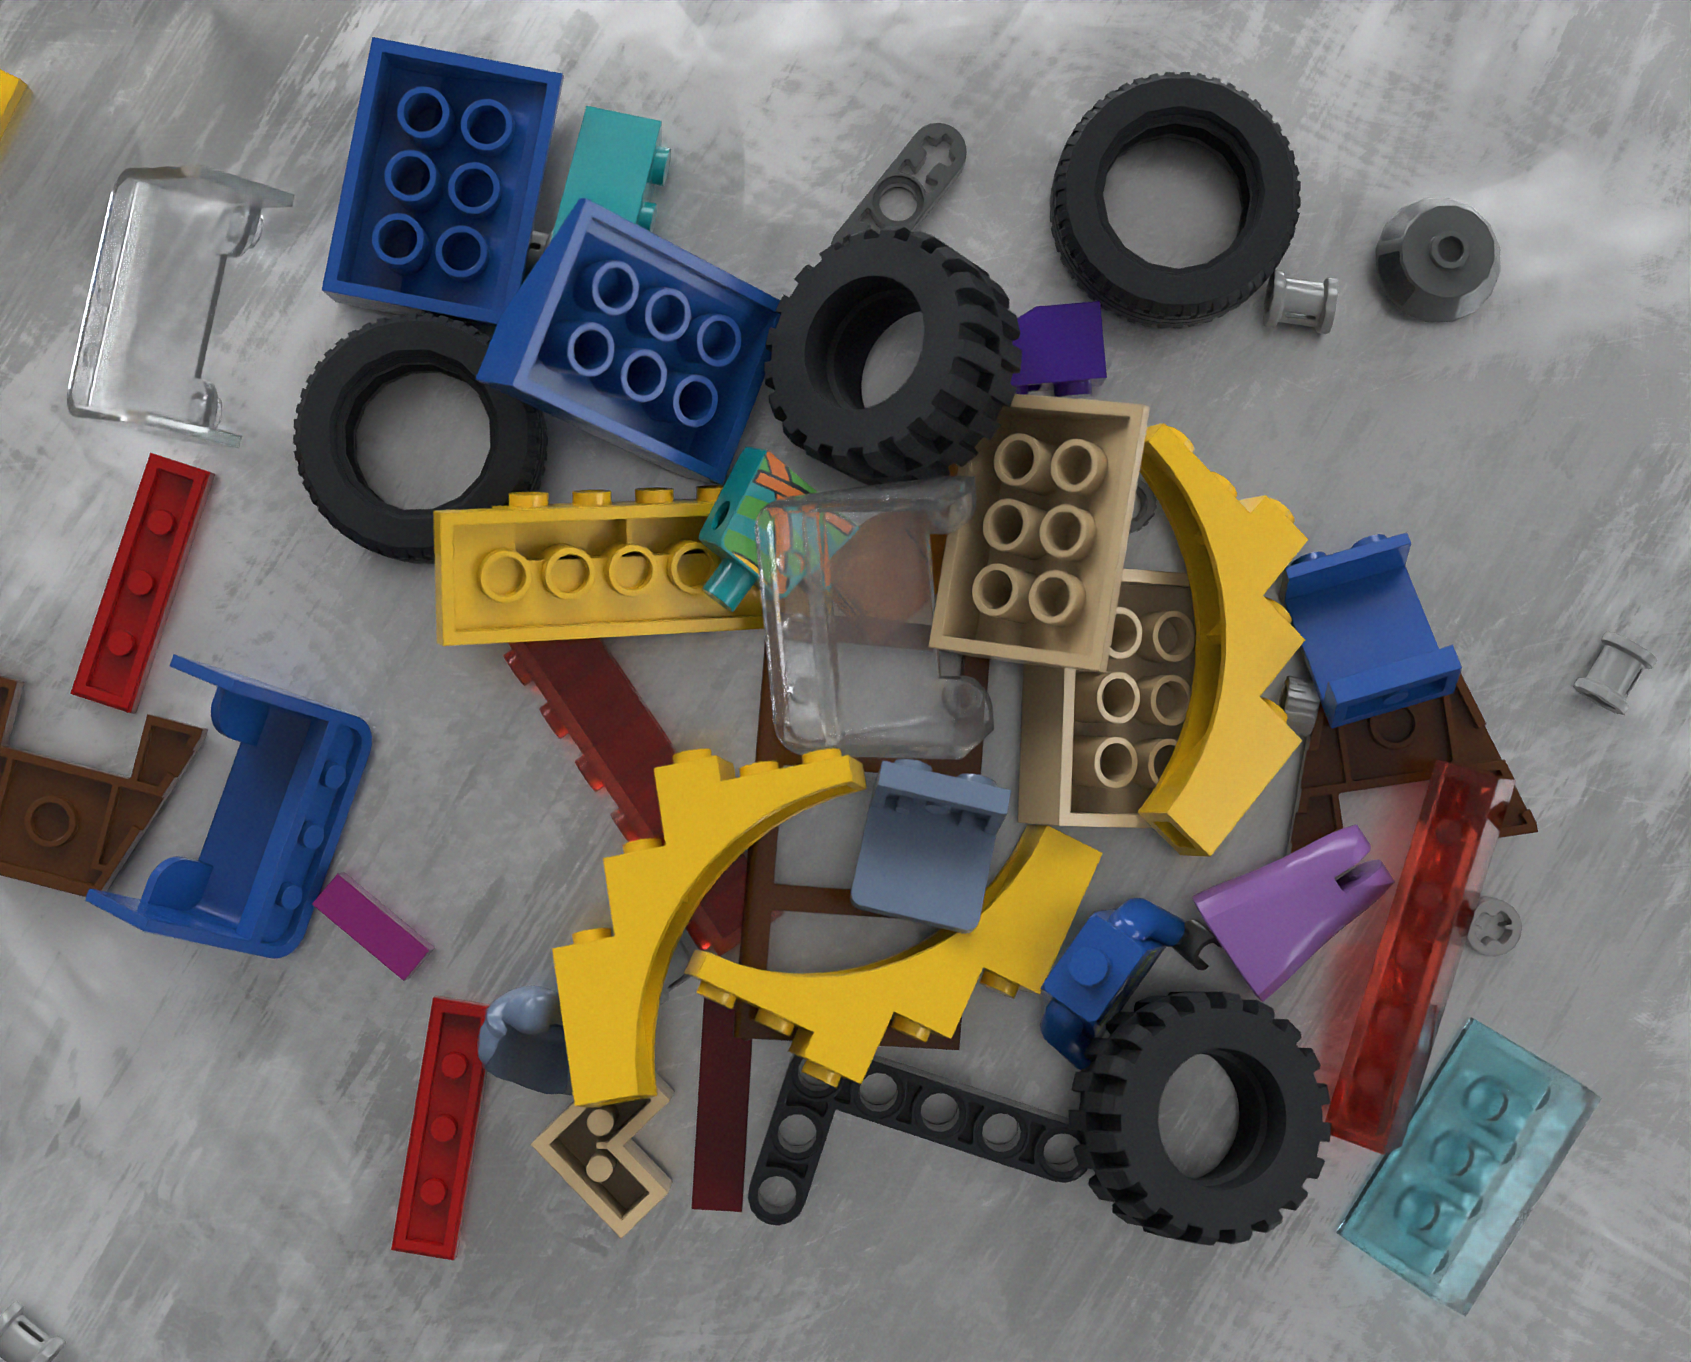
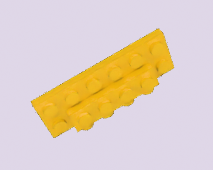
M724 485L697 486L696 499H674L673 488H636L635 501L612 502L611 490L572 491V503L549 504L547 492L509 493V505L492 506L489 509L433 511L437 643L442 646L766 629L767 609L783 607L786 610L817 613V570L790 596L784 599L766 594L753 585L734 612H731L710 598L702 588L723 560L700 542L699 533Z

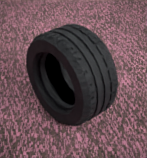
M1165 72L1161 76L1156 73L1149 75L1145 79L1143 77L1134 79L1133 83H1125L1116 91L1113 90L1106 94L1104 100L1099 99L1093 105V108L1082 116L1081 121L1077 123L1065 144L1054 174L1050 196L1051 232L1055 239L1056 250L1060 252V260L1067 267L1071 279L1075 278L1078 282L1077 286L1082 291H1085L1092 301H1100L1101 308L1106 311L1110 310L1118 318L1123 316L1127 318L1128 322L1142 323L1143 326L1147 327L1157 325V328H1182L1183 325L1192 327L1199 323L1210 322L1216 317L1220 318L1227 314V312L1239 307L1264 284L1278 267L1290 246V241L1294 237L1295 226L1300 215L1297 210L1301 206V197L1299 196L1301 181L1297 180L1299 170L1298 166L1294 163V152L1289 149L1290 142L1286 136L1282 135L1279 123H1274L1272 120L1273 116L1267 110L1264 111L1261 108L1262 105L1256 99L1254 101L1248 97L1250 94L1243 90L1241 92L1236 90V86L1229 82L1226 85L1221 83L1219 78L1212 77V79L1206 78V75L1200 73L1194 76L1190 75V72H1181L1180 74ZM1166 137L1197 142L1220 157L1236 180L1242 208L1237 236L1231 246L1208 263L1179 269L1149 263L1126 248L1109 224L1103 196L1107 173L1118 157L1141 142Z
M408 313V316L397 314L388 319L386 317L380 318L374 324L369 322L363 325L362 329L358 331L355 329L348 333L349 337L345 340L341 338L335 344V348L329 349L324 354L325 358L323 361L317 362L313 375L310 374L306 382L308 384L306 389L302 388L301 402L297 404L295 411L298 415L297 419H294L295 435H293V444L296 445L297 449L294 451L295 460L298 461L297 469L299 476L304 479L302 484L305 490L308 491L312 503L319 508L320 514L328 520L334 529H337L342 535L367 550L403 562L435 564L433 511L489 509L492 506L509 505V493L539 491L540 481L546 469L544 462L547 461L546 448L548 446L544 413L533 406L475 380L492 338L481 333L473 326H467L462 321L452 320L442 315L435 317L434 314L419 315L418 313ZM442 373L468 383L478 393L489 417L490 450L480 476L460 497L433 509L403 510L385 503L368 486L357 462L356 432L366 406L386 385L410 374Z

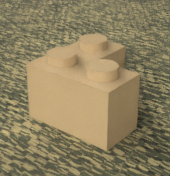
M656 1072L657 1096L601 1107L575 1106L573 1101L531 1143V1146L621 1239L669 1193L673 1183L631 1139L670 1101L675 1092Z

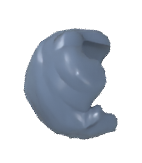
M522 986L509 990L494 1000L486 1009L485 1021L478 1035L477 1051L483 1068L502 1080L516 1083L537 1092L551 1095H573L559 994L545 987Z

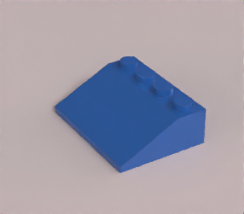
M372 37L322 291L337 303L407 316L408 313H418L419 315L434 314L435 317L442 315L464 323L496 327L500 317L523 284L564 75L542 69Z
M580 198L500 317L475 380L682 477L723 485L765 378L764 362L771 361L772 352L766 349V341L769 327H777L781 315L776 312V308L781 300L587 198Z

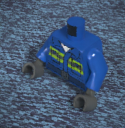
M1143 898L1128 899L1117 909L1113 908L1094 912L1041 987L1043 1003L1046 1009L1040 1022V1031L1044 1039L1076 1069L1081 1070L1080 1072H1087L1092 1061L1085 1058L1083 1053L1093 1038H1102L1107 1031L1106 1023L1123 1009L1166 947L1172 946L1176 952L1197 970H1205L1209 965L1199 957L1200 951L1211 943L1220 948L1222 946L1214 934L1198 920L1184 922L1182 918Z

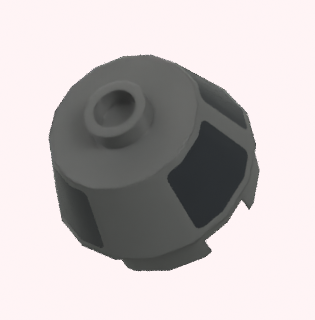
M1424 198L1401 208L1384 226L1375 249L1376 275L1386 297L1404 314L1425 322H1453L1475 312L1492 294L1501 271L1500 245L1490 223L1473 207L1451 198Z

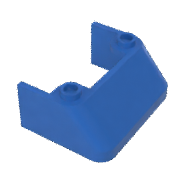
M174 654L170 667L218 686L211 704L213 726L221 735L241 742L198 860L176 856L161 862L149 876L141 899L89 888L85 901L144 932L272 959L285 957L298 947L306 933L314 910L312 903L320 894L371 751V730L362 718L244 675Z

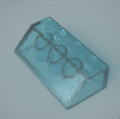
M1470 1017L1336 1233L1430 1298L1466 1317L1602 1097L1569 1074Z

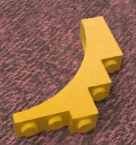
M1161 423L1146 428L1139 472L1158 499L1174 531L1185 562L1192 592L1196 627L1195 668L1191 697L1184 725L1172 757L1156 787L1137 813L1180 855L1211 857L1303 741L1287 725L1288 716L1283 709L1273 701L1260 696L1305 641L1290 624L1292 618L1288 611L1278 602L1263 595L1308 539L1294 525L1295 518L1293 514L1281 502L1269 498L1267 495L1237 500L1235 487L1222 475L1210 471L1193 453L1194 446L1188 437L1176 428Z
M839 748L821 749L802 755L803 764L779 769L778 762L766 761L742 766L739 768L740 777L736 778L733 763L717 755L712 756L711 749H693L674 754L672 756L674 764L654 768L665 846H662L660 838L640 839L623 844V854L603 858L614 936H612L611 928L589 929L573 933V944L552 948L575 1106L601 1107L657 1096L654 1064L655 1030L661 992L672 956L685 927L701 900L721 874L747 848L773 828L802 811L833 798L866 790L864 769L861 762L849 755L842 756L841 749Z
M1027 825L1013 853L994 880L985 889L979 923L975 930L970 933H959L941 928L918 944L890 957L858 967L813 973H785L759 970L736 964L709 952L695 949L684 974L701 981L696 993L711 1001L732 1009L736 999H739L758 1008L759 1010L754 1020L789 1037L794 1027H798L788 1052L806 1060L801 1072L837 1088L841 1077L862 1084L892 1015L895 1016L891 1025L893 1029L926 1043L931 1033L952 1038L981 972H983L979 983L1006 997L1014 999L1018 990L1040 994L1041 987L1050 973L1103 853L1048 825Z

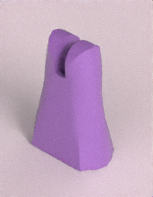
M1354 824L1334 831L1273 863L1192 896L1205 923L1260 1001L1264 1002L1315 952L1346 925L1372 906L1395 883L1379 859L1362 863L1335 880L1336 876L1353 867L1370 852L1371 845L1358 825Z

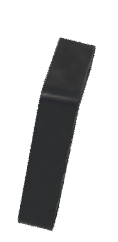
M792 1054L751 1177L748 1201L751 1211L759 1220L766 1224L779 1226L790 1223L799 1216L805 1206L835 1110L1054 1182L1067 1183L1077 1180L1086 1173L1088 1168L1079 1167L1076 1157L1062 1165L1052 1164L1044 1157V1147L1047 1141L1054 1135L1061 1133L1069 1134L1077 1139L1078 1145L1082 1144L1081 1132L1069 1129V1118L878 1055H874L864 1079L875 1073L886 1074L896 1083L897 1090L893 1099L888 1103L872 1105L862 1097L860 1093L861 1084L841 1077L837 1088L828 1084L819 1086L806 1082L799 1070V1065L803 1058ZM937 1093L947 1094L957 1103V1112L954 1118L943 1125L931 1124L921 1115V1107L924 1101ZM999 1113L1012 1116L1018 1123L1017 1133L1014 1138L1002 1145L992 1144L986 1141L982 1135L986 1120L992 1115ZM795 1114L804 1115L815 1125L816 1134L809 1143L802 1146H794L782 1138L779 1126L788 1116ZM770 1177H784L793 1184L796 1195L787 1205L780 1207L772 1206L761 1197L759 1190L761 1184Z

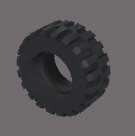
M887 226L880 229V233L873 229L864 230L849 236V245L844 246L840 242H836L819 253L822 260L815 267L809 264L806 265L794 278L799 284L791 296L783 295L776 308V312L781 315L777 327H769L766 349L771 351L772 355L771 361L764 362L765 385L775 390V392L768 395L769 404L775 419L783 422V433L795 446L805 450L806 455L865 485L879 489L886 485L895 490L913 489L919 485V479L932 484L950 475L948 466L953 463L960 467L966 465L978 454L975 446L983 438L991 440L1001 426L996 419L1003 406L1010 408L1017 389L1010 384L1012 373H1020L1022 350L1012 344V341L1020 338V328L1016 314L1008 310L1010 299L1001 285L990 279L989 273L936 237L921 230L913 233L905 227ZM922 311L924 341L914 370L906 382L893 395L874 406L865 408L861 388L862 374L872 347L883 332L893 323L909 314Z
M1169 992L1167 996H1150L1135 1002L1134 1012H1118L1106 1023V1030L1109 1032L1110 1037L1093 1038L1083 1054L1085 1058L1092 1062L1087 1072H1075L1071 1091L1081 1093L1079 1110H1069V1129L1080 1131L1082 1144L1076 1145L1073 1151L1079 1167L1094 1170L1095 1175L1089 1178L1088 1185L1098 1199L1114 1202L1112 1204V1213L1128 1224L1142 1226L1144 1232L1194 1244L1213 1246L1216 1242L1232 1245L1249 1241L1253 1234L1252 1231L1267 1233L1280 1225L1283 1221V1216L1279 1210L1283 1208L1296 1211L1308 1196V1192L1302 1187L1307 1178L1318 1179L1325 1162L1324 1159L1317 1157L1320 1141L1330 1142L1332 1123L1323 1122L1322 1105H1329L1331 1103L1327 1084L1316 1082L1313 1072L1319 1070L1321 1065L1313 1049L1299 1048L1296 1045L1301 1039V1032L1288 1019H1274L1275 1013L1272 1007L1258 1000H1242L1240 994L1227 992ZM1205 1054L1221 1065L1234 1085L1239 1104V1124L1233 1145L1221 1163L1204 1176L1189 1178L1184 1176L1175 1167L1164 1149L1159 1132V1107L1164 1089L1174 1072L1194 1055Z

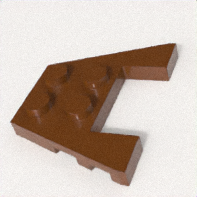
M1460 673L1453 694L1332 729L1320 701L1315 725L1306 740L1286 856L1334 831L1343 829L1339 802L1340 793L1466 775L1476 840L1536 833L1538 828L1531 810L1526 808L1513 782L1515 779L1505 759H1501L1485 727L1487 723Z
M0 675V875L86 897L89 888L107 892L205 741L208 729L147 714L131 777L13 748L8 743L24 681Z

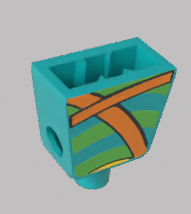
M746 446L735 463L699 533L700 542L723 560L705 583L702 590L715 602L731 612H734L753 585L766 594L784 599L790 596L847 541L859 526L771 452Z

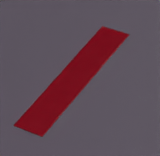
M705 997L691 1209L742 1212L752 1039L745 1041L741 1038L733 1037L735 1003L733 1008L729 1009Z

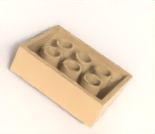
M1015 394L1010 408L1002 407L996 419L1001 426L992 439L983 438L975 446L978 454L963 467H958L929 647L971 657L1106 673L1150 410L1149 406L1144 404Z
M1123 568L1106 673L1029 664L1023 665L1018 823L1054 826L1152 828L1137 812L1156 787L1172 757L1184 725L1192 691L1195 668L1196 627L1192 592L1187 573Z

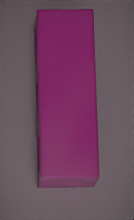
M345 872L337 873L312 903L314 907L403 981L409 979L435 949L432 944Z

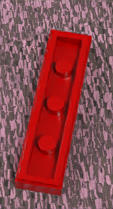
M150 452L70 694L124 712L136 714L215 477L214 473Z
M442 996L433 997L391 1247L393 1251L455 1260L457 1257L488 1073L483 1068L478 1057V1035L485 1021L486 1009L490 1004Z

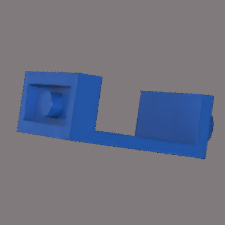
M1407 533L1389 538L1383 534L1368 536L1356 542L1351 549L1326 555L1324 552H1312L1299 557L1284 569L1279 595L1284 608L1292 618L1291 625L1305 639L1300 649L1331 729L1454 693L1462 666L1453 645L1440 649L1437 645L1405 566L1411 547V541Z

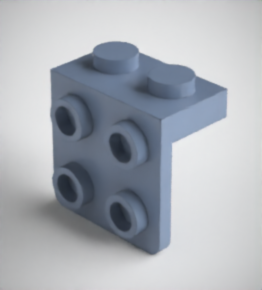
M898 759L894 763L882 761L873 785L850 892L852 905L860 910L959 933L974 931L980 920L996 834L1007 815L1011 790L996 787V783L992 779L978 774H961L956 778L932 772V768L928 764L918 760Z

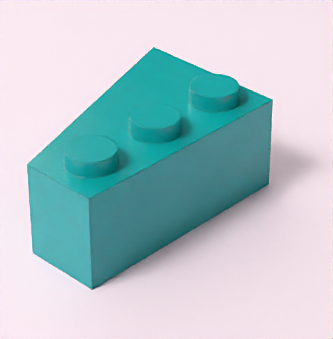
M586 106L551 241L580 198H587L653 233L657 216V204L651 203L654 186L665 185L671 159V148L662 147V121Z

